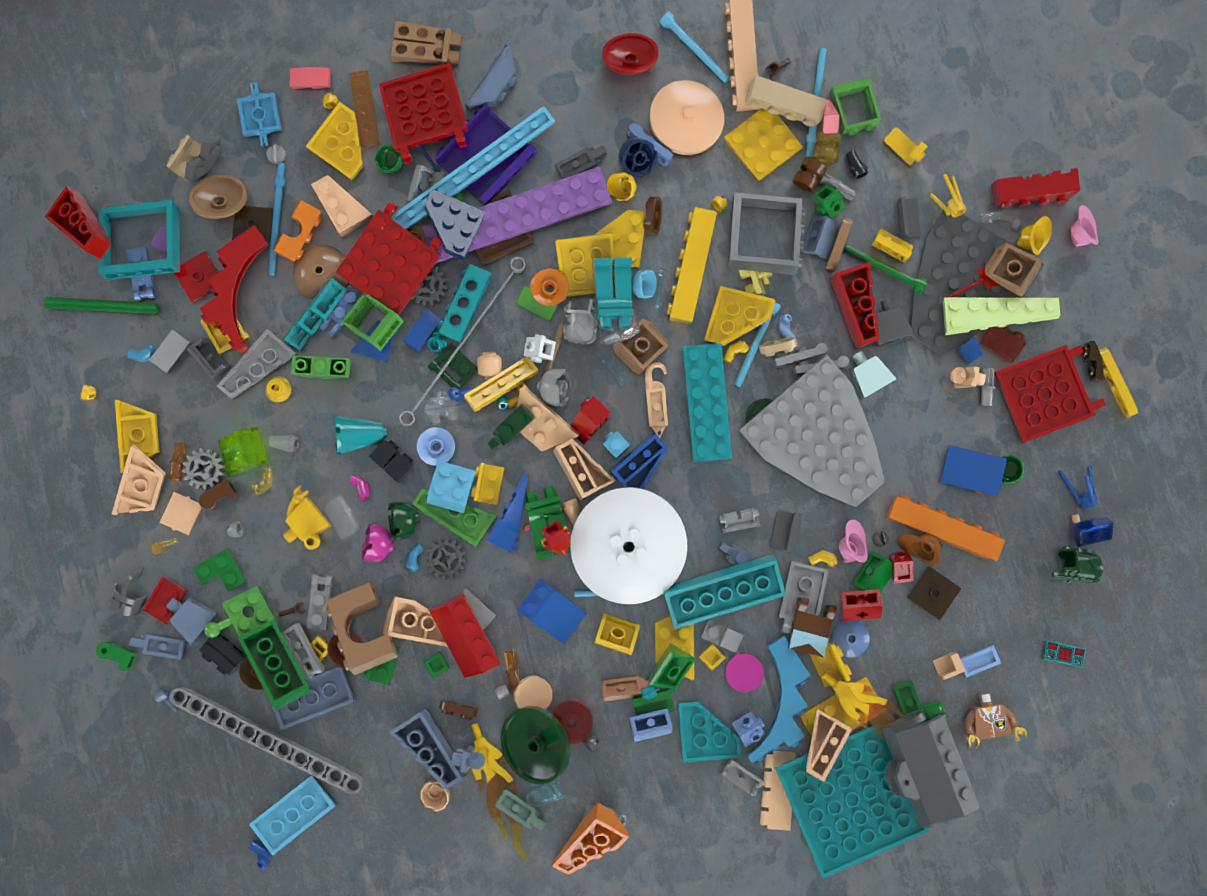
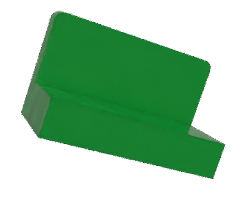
M872 551L852 584L864 591L880 589L881 594L893 574L892 562Z
M670 689L657 691V696L648 701L646 698L642 699L641 697L632 698L636 716L667 708L669 713L674 712Z

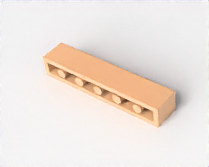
M728 0V3H725V14H729V21H726L727 33H730L728 51L732 53V57L729 58V68L733 69V76H730L731 87H734L735 93L732 94V106H736V112L756 111L759 108H754L746 103L750 83L756 75L758 76L752 0Z

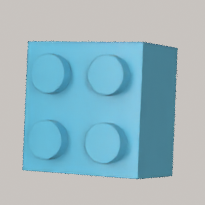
M438 460L427 495V503L464 513L476 471Z

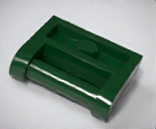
M450 343L428 365V368L438 374L442 369L439 364L442 361L446 363L456 350V347ZM458 350L448 364V367L461 379L456 382L445 370L440 377L451 388L455 387L460 390L478 370Z

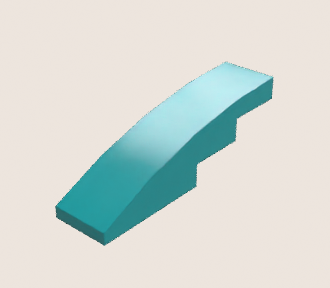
M331 278L306 307L282 340L295 350L300 351L308 338L318 329L322 321L327 319L347 289Z

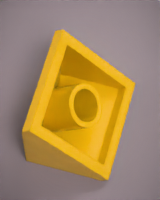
M604 613L594 643L632 655L640 625Z

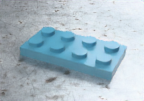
M311 775L249 825L273 856L334 808L336 804L315 776Z

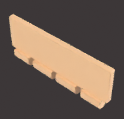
M777 750L765 754L764 767L771 768V771L763 772V781L765 783L762 787L770 788V790H762L761 807H768V810H761L760 825H767V829L790 831L792 807L775 767L795 759L796 752Z

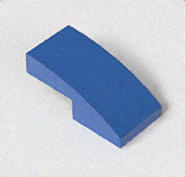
M426 309L410 329L403 342L419 352L437 329L441 318Z

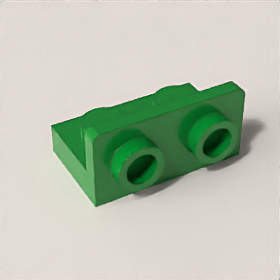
M395 646L397 654L399 655L400 647ZM397 658L364 671L363 675H366L365 680L390 685Z

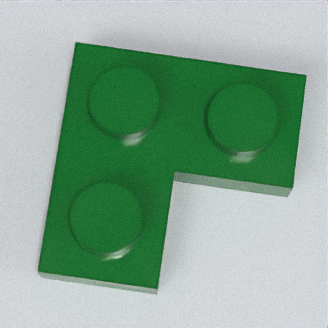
M225 549L193 567L201 585L219 576L227 592H230L246 583L229 549Z

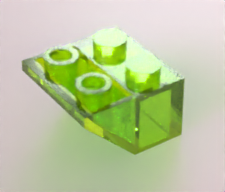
M257 427L237 430L218 441L229 477L268 464Z

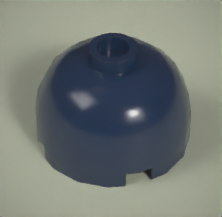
M634 137L623 143L618 158L620 165L627 173L635 177L644 176L643 174L653 170L658 155L654 150L655 146L644 138Z

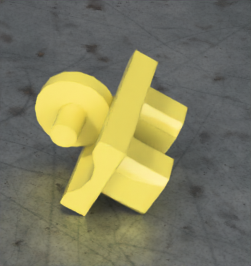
M739 270L743 280L751 277L753 282L744 286L746 292L760 296L766 295L764 285L770 284L768 277L772 276V273Z

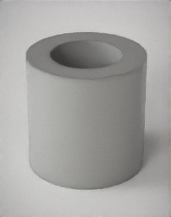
M506 684L495 688L499 700L511 695Z

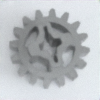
M200 448L199 453L193 450L192 457L186 456L189 461L188 463L183 462L186 469H183L182 472L187 473L184 480H191L189 482L190 486L196 484V489L200 490L203 487L204 490H208V485L214 487V482H222L219 477L225 476L221 469H225L226 466L220 464L223 462V458L217 459L219 453L214 452L212 454L211 449H207L205 453V450ZM206 456L211 458L212 460L206 462L205 459H203L202 457ZM202 466H207L205 473L201 472ZM202 477L206 482H200L195 478Z

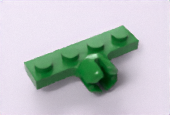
M912 680L893 686L904 716L916 710H923L926 716V720L923 722H928L939 715H944L947 722L946 714L942 712L944 711L943 706L939 701L926 705L921 704Z

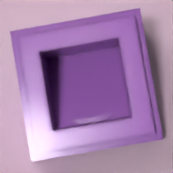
M161 226L151 241L150 246L164 254H167V229Z

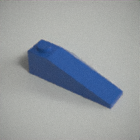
M524 473L512 494V500H509L506 504L503 516L497 520L487 541L508 552L511 549L515 550L520 541L517 537L519 536L529 478L527 473Z

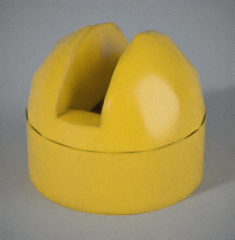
M332 93L325 94L323 97L324 108L334 109L337 106V96Z
M718 195L711 200L712 207L718 212H722L728 203L727 199L723 198L722 195Z
M84 384L81 399H94L96 397V389L93 386Z

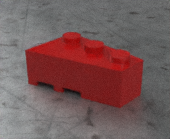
M594 396L591 399L587 397L580 404L581 409L570 425L580 433L576 438L583 445L610 419L611 412Z

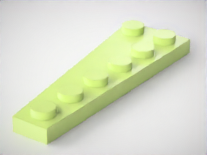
M944 297L942 301L945 335L965 333L975 329L985 330L988 327L995 326L1005 327L1008 324L1015 323L1018 325L1058 319L1061 315L1059 298Z

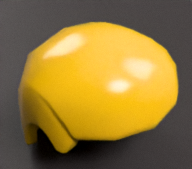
M627 172L613 173L606 182L609 195H613L618 201L630 200L637 188L633 176Z

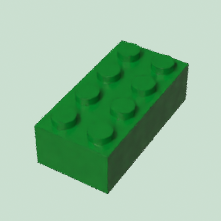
M274 620L238 637L275 711L311 692Z

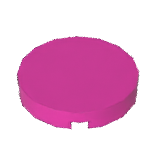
M742 653L735 655L727 663L725 676L729 685L735 690L750 692L759 687L763 681L764 670L761 662L751 654Z

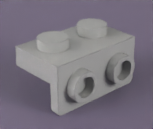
M416 165L407 202L410 203L442 180L445 173L434 172L422 165Z

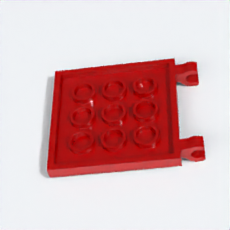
M451 62L379 83L394 150L396 152L401 151L405 164L413 162L409 148L455 135L460 148L467 146L463 132L469 130Z
M389 201L384 212L378 210L335 273L362 293L370 295L399 316L440 258L441 254L437 251L441 247L442 241L440 237L435 236L429 246L393 220L391 217L398 209V206Z
M1067 345L994 372L1022 443L1096 416L1094 410L1106 406L1104 399L1090 403L1072 357L1084 353L1082 345L1070 350Z

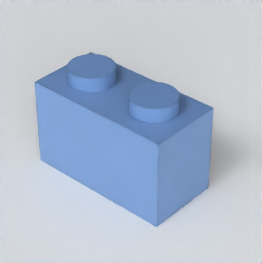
M668 708L629 717V725L634 742L672 733Z

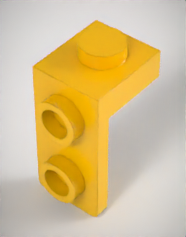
M897 127L883 140L909 166L915 161L919 162L926 155L924 151L928 146L925 143L921 142L917 146Z

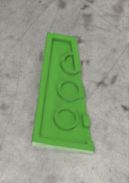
M422 489L413 501L412 506L475 548L497 517L493 513H488L466 505L465 512L460 513L428 504L427 495L429 491Z

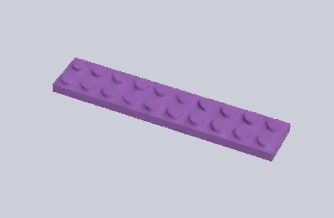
M600 167L478 207V209L485 211V216L468 252L612 204ZM432 223L422 226L429 246L433 238L437 236ZM442 244L437 251L441 256L436 263L453 258V256L445 253Z

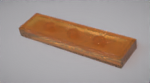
M365 70L349 73L361 147L380 145L369 72Z

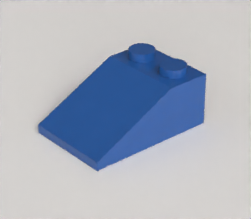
M542 579L537 582L517 609L518 612L563 644H565L587 614Z

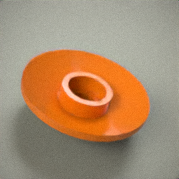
M543 269L533 277L530 289L533 298L538 303L544 306H555L564 301L568 294L569 285L566 277L556 269ZM548 286H551L553 288V291L547 292L546 288Z

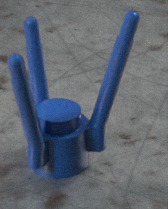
M1088 466L1089 476L1088 474L1084 475L1087 491L1080 493L1081 497L1078 496L1063 471L1059 470V474L1076 499L1077 505L1082 504L1083 509L1098 505L1092 466Z

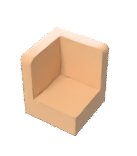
M956 652L933 660L939 679L945 680L965 671L961 659Z

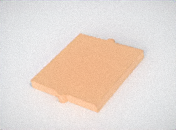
M173 492L159 523L171 527L173 531L178 530L190 535L202 507L199 502L192 500L190 496L185 497Z

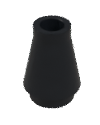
M855 150L845 155L850 174L855 180L861 179L869 173L867 170L868 166Z

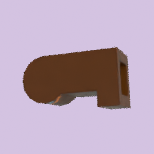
M225 479L200 495L199 504L204 509L212 510L226 498L235 500L239 497V494L231 481Z

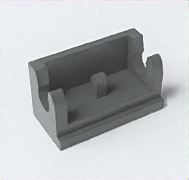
M200 338L190 347L186 348L213 380H216L231 368L208 338Z

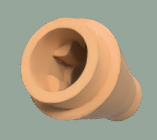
M576 497L562 502V509L573 527L581 513L580 501H577Z

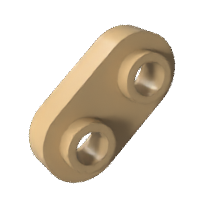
M787 337L765 342L759 345V350L761 354H765V357H769L779 351H784V353L795 350L794 347L798 344L796 337Z

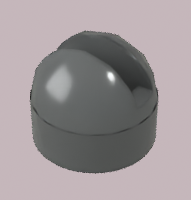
M883 531L874 533L872 537L874 545L878 547L885 546L889 540L888 535ZM879 534H882L883 544H881Z
M589 735L582 741L592 752L599 746V740L595 735Z

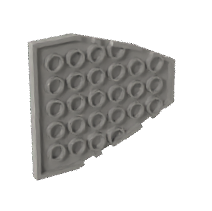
M828 355L824 356L739 429L741 434L764 460L812 489L854 507H857L885 483L875 439L854 387Z

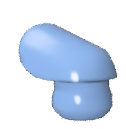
M789 314L782 315L778 322V332L784 338L796 337L789 330L790 322L792 321V317Z

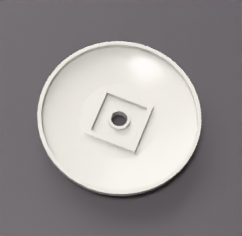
M618 488L599 495L582 510L575 522L571 535V556L579 577L595 594L615 603L637 604L660 596L677 580L687 556V537L679 515L662 497L640 488ZM630 541L634 544L635 548L632 552H626L623 549L625 542Z

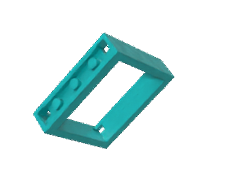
M163 199L161 202L145 201L137 205L128 203L120 207L107 206L106 208L99 209V224L110 242L111 219L166 212L167 259L111 265L110 246L102 259H99V275L106 280L180 272V207L172 200Z

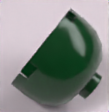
M405 502L388 503V510H391L388 522L392 537L395 536L393 540L398 541L409 538L416 531V524L420 523L418 512L415 513L413 507Z

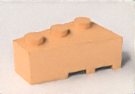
M570 439L554 448L553 452L579 501L616 482L574 439Z
M816 709L805 772L824 782L852 728Z

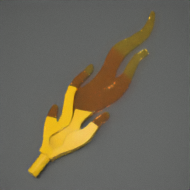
M826 672L821 676V679L833 687L832 689L835 691L845 713L859 722L863 728L867 729V723L855 710V708L860 709L866 715L876 733L885 741L886 739L881 728L896 720L886 708H890L898 716H904L889 700L860 693L862 691L873 692V689L865 684L837 681Z
M478 723L470 725L475 737L476 749L474 752H481L485 756V764L480 769L472 768V772L477 781L479 792L483 791L481 769L486 774L488 811L502 831L503 840L506 841L508 830L501 818L500 810L493 805L503 789L508 790V786L511 788L512 794L518 797L517 786L510 773L496 761L498 759L504 765L507 764L503 753L488 742L485 736H482ZM506 815L512 828L514 848L517 854L528 862L529 858L521 846L522 825Z

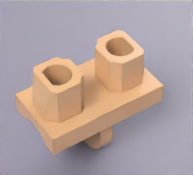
M975 366L956 367L951 371L950 377L954 382V388H966L984 385L986 374L980 373L979 367Z

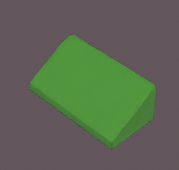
M524 286L516 303L549 322L559 306L541 305L533 298L531 289L527 286Z

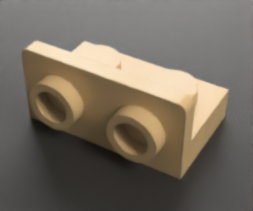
M187 135L180 140L176 152L168 158L166 167L185 179L186 163L200 157L202 145Z

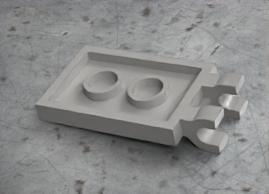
M790 561L785 584L786 596L782 598L778 618L784 619L780 633L790 634L791 625L795 618L798 597L809 599L805 612L820 615L828 569Z

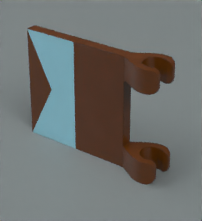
M798 597L788 648L825 657L832 621L837 607L826 605L824 617L805 612L809 599Z

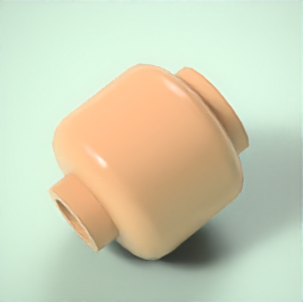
M496 352L481 353V356L477 358L478 374L485 377V380H489L502 372V358Z

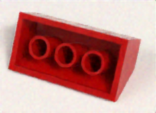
M464 592L429 610L465 678L483 674L500 665L499 658Z

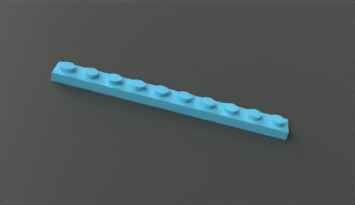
M545 106L541 107L401 208L391 218L408 230L428 215L424 207L432 189L450 197L455 196L552 126L555 120Z

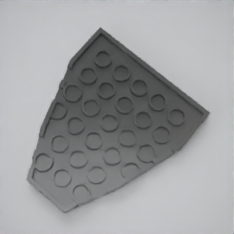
M944 210L942 211L926 236L920 269L917 274V278L920 279L922 277L928 280V283L922 294L913 291V307L910 319L911 328L915 334L913 339L942 356L982 331L975 329L965 333L945 335L942 301L944 297L980 280L981 278L976 270L986 266L996 248L1004 243H1009L1008 241L964 214L952 217L951 214L947 216ZM1041 263V267L1038 271V274L1044 265L1043 263ZM982 282L955 297L1023 298L1026 293L1021 297L1000 284L986 290Z

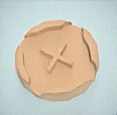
M528 676L522 679L514 690V701L519 709L525 706H537L546 710L552 700L550 684L539 676Z

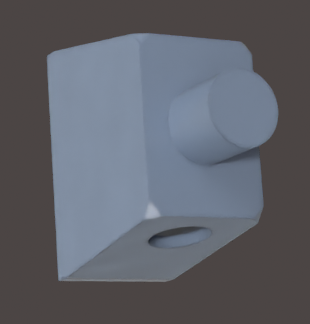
M172 598L166 606L175 613L169 622L190 644H192L217 613L191 598H188L184 604Z

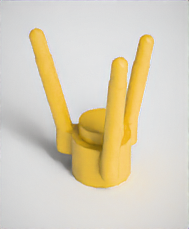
M944 174V179L953 198L947 202L948 206L946 207L934 194L931 193L930 197L944 210L947 216L951 214L952 217H958L966 211V207L962 201L955 177L951 176V184L947 174Z

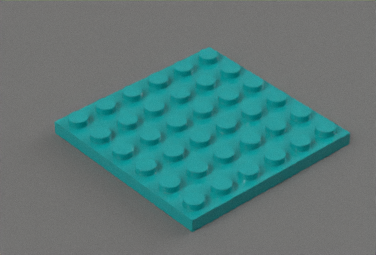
M881 721L848 736L824 782L805 772L808 753L775 767L822 879L930 832L927 827L919 826L909 798H902L890 791L884 774L888 761L892 760L893 757L881 728L884 725Z

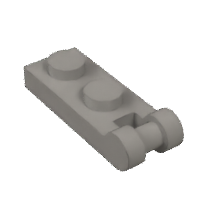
M820 342L813 349L807 350L804 347L795 350V354L788 355V352L779 354L773 361L774 367L776 369L820 357L827 351V345Z
M840 356L833 362L841 369L849 364V359L846 356ZM809 361L797 362L798 366L793 367L794 375L805 374L816 363L809 364Z
M313 574L306 628L327 630L329 616L326 611V607H328L326 600L331 598L333 576L320 577V575ZM319 584L325 585V591L318 590Z
M296 623L281 632L306 680H310L314 677V674H320L325 670L300 623ZM308 662H310L312 666L311 668L308 667Z

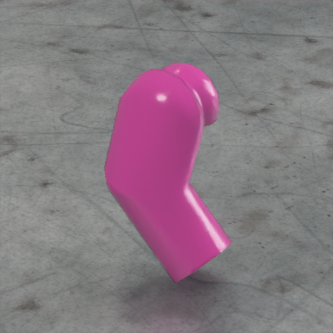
M352 474L348 482L357 486V498L360 501H366L370 496L368 482Z

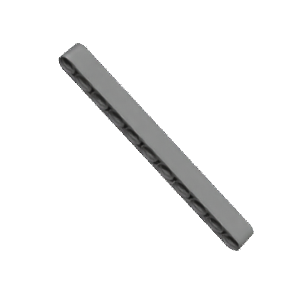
M176 688L170 693L169 698L173 705L349 794H356L364 786V779L359 774L189 688ZM179 691L184 694L183 701H179L177 698ZM196 700H199L202 704L200 710H197L194 706ZM213 709L218 710V719L212 717ZM230 718L236 720L235 728L229 725ZM248 726L253 728V736L247 735L246 728ZM265 735L271 738L270 745H266L263 742ZM282 744L288 746L289 751L287 754L281 752L280 747ZM299 753L305 754L306 761L304 763L298 760ZM316 762L323 764V771L316 770ZM334 770L340 772V780H335L333 778L332 772ZM351 779H355L358 782L359 786L357 789H353L350 786L349 782Z

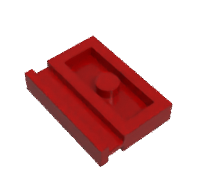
M161 577L142 611L164 624H169L170 619L175 613L166 606L172 598L181 603L188 590L165 577Z

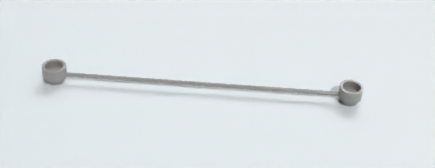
M514 257L511 260L510 268L512 272L507 277L502 286L499 288V290L494 295V297L489 302L484 311L481 313V315L476 320L474 325L471 327L469 332L463 338V340L458 345L456 350L453 352L451 357L445 363V365L440 370L438 375L435 377L433 382L427 388V390L422 395L420 400L417 402L415 407L412 409V411L407 410L403 411L400 414L399 420L403 426L409 427L414 424V411L417 409V407L420 405V403L425 398L427 393L430 391L432 386L438 380L440 375L443 373V371L448 366L450 361L453 359L455 354L458 352V350L461 348V346L466 341L468 336L471 334L473 329L479 323V321L484 316L486 311L489 309L491 304L494 302L496 297L502 291V289L507 284L509 279L512 277L514 272L521 273L524 271L526 264L523 258Z

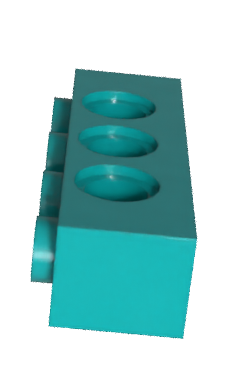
M469 264L468 268H464L461 275L463 280L460 285L457 284L453 293L455 295L454 300L448 303L445 311L447 315L445 319H441L438 325L440 336L458 344L465 337L492 278L491 272ZM470 282L477 284L476 288L472 291L467 289V285ZM463 299L469 301L468 306L465 308L459 307V302ZM453 317H460L461 322L458 325L451 324Z

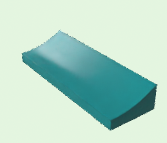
M771 554L673 584L667 591H664V596L674 629L786 596L777 560Z

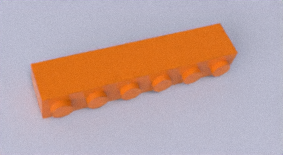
M900 494V496L893 497L885 517L886 519L923 534H931L940 541L987 560L998 561L1005 539L1000 538L1001 534L994 531L985 532L982 530V526L974 523L971 526L965 524L964 519L957 516L953 518L946 516L947 512L940 509L935 511L928 509L929 505L919 501L917 504L911 502V498Z

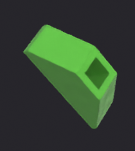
M292 355L291 375L319 379L349 378L351 359Z

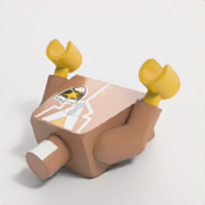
M990 693L979 694L980 705L971 707V711L968 712L963 724L965 735L968 739L966 747L969 749L971 747L970 742H973L977 749L980 740L1013 735V732H1015L1014 738L1018 742L1020 741L1018 734L1024 735L1025 739L1027 738V731L1021 728L1013 713L1001 703H992Z

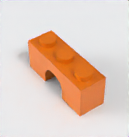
M302 200L298 201L290 218L298 223L300 227L299 234L296 237L280 234L272 251L291 262H295L296 259L299 260L304 252L302 250L304 243L308 244L313 235L310 233L313 226L317 227L322 218L319 216L321 211Z

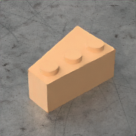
M328 175L311 184L342 238L369 224L373 218V215Z

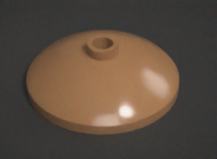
M214 175L204 178L196 183L189 193V203L193 211L202 217L210 219H222L232 216L241 210L247 201L245 185L239 179L228 175Z
M316 245L306 249L301 258L296 260L293 270L294 282L299 291L307 298L313 300L331 278L347 288L349 282L335 273L345 259V256L338 249L328 245ZM318 268L323 269L320 274L316 272Z

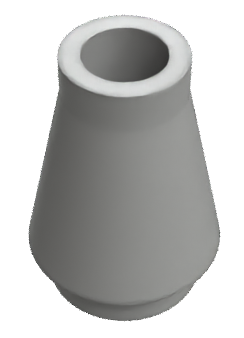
M294 434L270 436L269 446L289 453L296 452L299 448V437Z

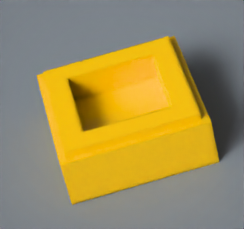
M713 643L698 656L711 671L726 658Z

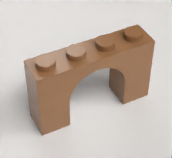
M370 582L326 600L328 604L326 611L329 618L333 619L332 630L336 636L338 635L339 642H337L340 652L344 653L345 659L343 663L347 671L350 670L356 675L398 657L393 640L388 634L367 643H356L351 640L349 630L353 619L360 613L380 605L375 588Z

